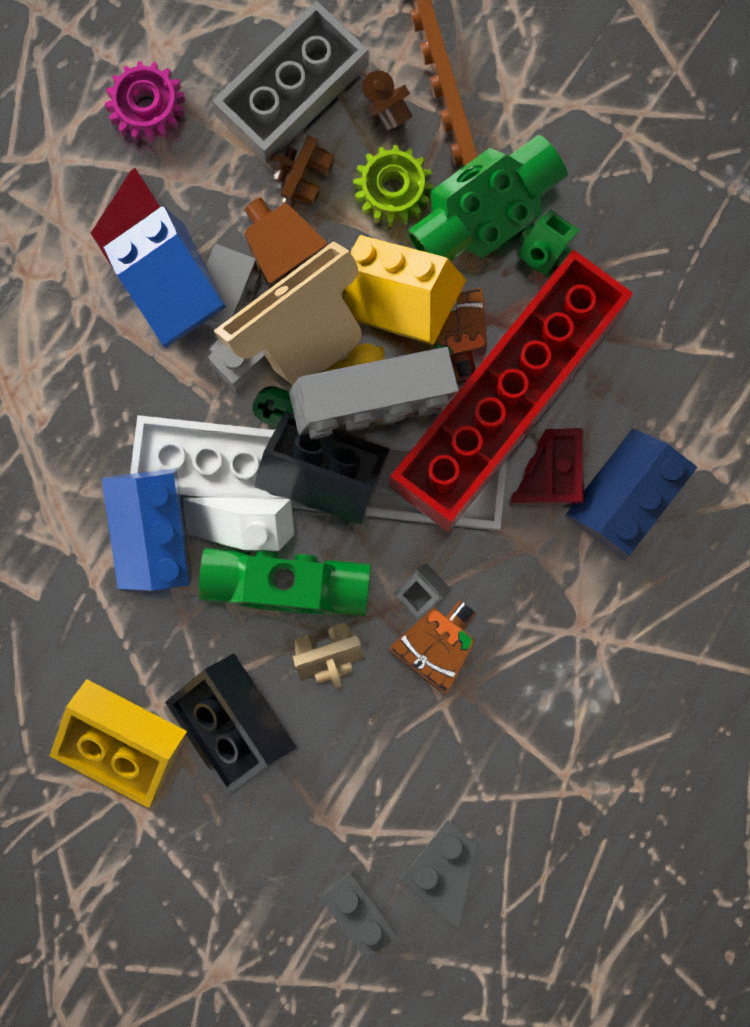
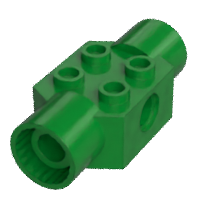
M541 135L535 136L509 156L489 148L431 190L432 213L408 229V237L416 250L446 257L451 263L467 251L483 259L542 215L541 196L568 177L567 168L555 148Z
M204 548L199 576V601L227 603L250 609L321 616L341 614L366 617L371 564L325 560V563H319L317 556L295 554L294 560L281 559L282 557H279L280 553L258 550L256 556H251V552ZM283 575H291L295 578L294 585L288 590L276 588L277 580Z

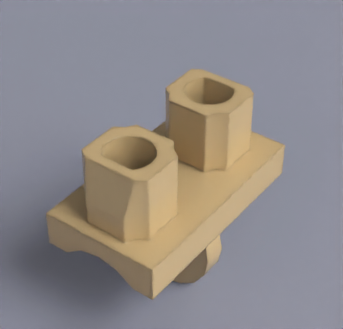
M341 623L328 629L332 643L319 648L317 647L314 635H305L294 640L296 655L292 657L301 681L315 676L317 684L332 680L335 690L342 688L339 677L353 673L351 664L365 659L358 636H353L346 623Z

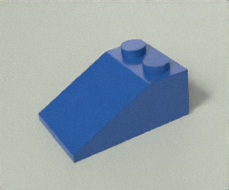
M164 206L104 247L118 278L165 348L226 308L185 224Z

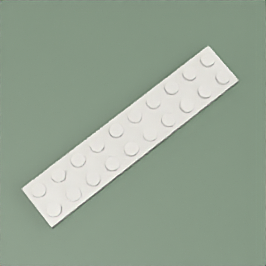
M137 416L130 474L177 468L180 494L184 497L286 499L271 495L254 487L263 452L275 430ZM367 440L390 448L365 516L436 524L389 488L390 475L415 445ZM507 460L454 526L500 531ZM291 500V507L294 509L320 511Z

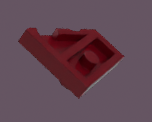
M136 168L130 170L91 231L93 239L111 267L112 264L104 247L160 208Z
M583 428L545 429L537 444L538 449L535 455L530 458L524 470L525 475L517 491L513 492L511 496V504L513 506L584 504Z

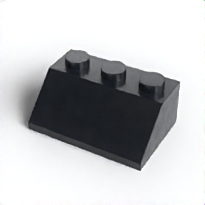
M284 412L263 452L254 487L274 496L291 499L308 508L329 513L342 520L362 525L390 448L336 429L332 430V435L318 439H310V434L299 436L294 415Z
M234 653L201 671L165 701L181 728L187 731V737L226 796L263 773L297 748Z

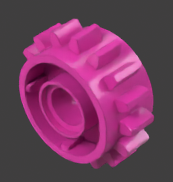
M138 61L137 66L129 68L127 65L124 66V73L120 76L113 75L114 86L106 88L107 96L112 99L105 102L107 112L112 113L109 116L112 125L120 124L118 128L120 134L124 136L128 132L131 133L135 142H138L140 137L147 138L149 143H152L154 137L159 135L166 138V131L170 127L178 128L177 116L181 117L185 114L183 107L179 105L186 102L184 92L179 91L181 88L179 79L171 80L172 74L170 69L166 68L161 71L156 62H153L151 66H144L142 61ZM143 97H152L154 99L153 103L148 107L142 108L137 106V102Z

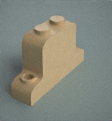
M333 241L215 329L214 332L220 342L240 358H252L262 351L274 371L292 385H294L298 377L321 373L335 362L347 358L352 349L359 344L362 337L361 328L342 298L343 290L357 276V263L349 250Z

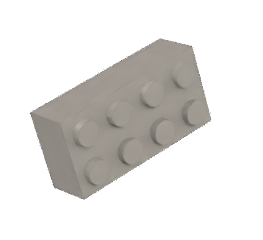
M316 0L212 100L215 115L267 165L273 154H278L369 66L368 49Z
M448 347L298 377L289 391V396L299 436L310 434V439H318L332 435L333 429L346 426L347 431H355L368 427V422L382 418L383 423L388 424L405 419V414L419 411L420 416L438 413L442 411V406L449 404V399L458 392V387Z

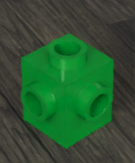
M549 209L536 224L532 222L525 228L519 238L524 244L516 256L524 260L530 269L547 276L556 266L559 267L571 253L572 249L569 246L580 229Z

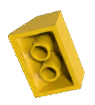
M360 235L351 251V255L358 266V273L355 280L343 290V300L357 323L434 345L467 280L446 257Z
M86 679L66 706L50 757L150 808L179 753L187 731Z

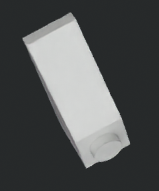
M185 497L183 499L187 535L242 550L279 551L294 536L291 499Z

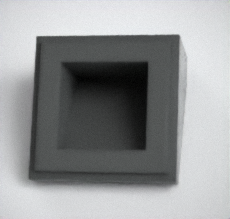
M424 564L410 576L394 595L419 621L451 591V588L428 564Z

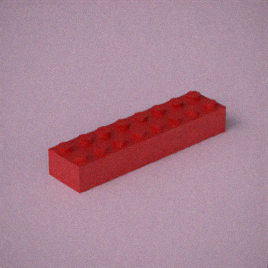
M573 249L390 475L389 488L449 533L624 313L633 292Z

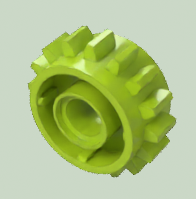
M394 145L393 149L385 151L383 147H379V154L372 156L368 153L366 155V166H357V174L362 178L353 180V187L361 190L355 194L356 203H365L362 207V213L364 215L372 213L374 215V223L376 224L382 219L388 221L389 227H393L396 221H401L404 226L408 225V218L412 215L416 218L421 217L420 206L428 207L430 204V199L424 194H430L431 190H433V184L426 182L431 179V169L423 170L424 158L415 159L412 156L413 150L410 148L403 152L399 151L398 145ZM397 180L403 185V188L398 192H389L383 186L387 181Z

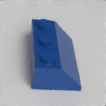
M177 468L102 478L118 589L160 590L190 586L192 572Z

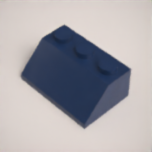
M632 428L584 490V504H573L565 516L625 561L698 467L667 443Z

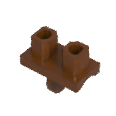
M375 70L365 76L362 82V91L364 96L373 102L363 108L368 117L377 114L386 131L397 127L413 117L403 98L410 95L405 84L394 89L392 77L382 70Z
M308 135L296 162L293 160L298 151L292 147L287 148L284 156L273 154L269 162L277 169L273 178L275 182L283 184L286 175H289L281 196L284 197L282 204L287 203L291 208H293L295 203L314 207L321 188L316 184L306 181L310 170L327 177L334 164V156L319 147L317 138Z

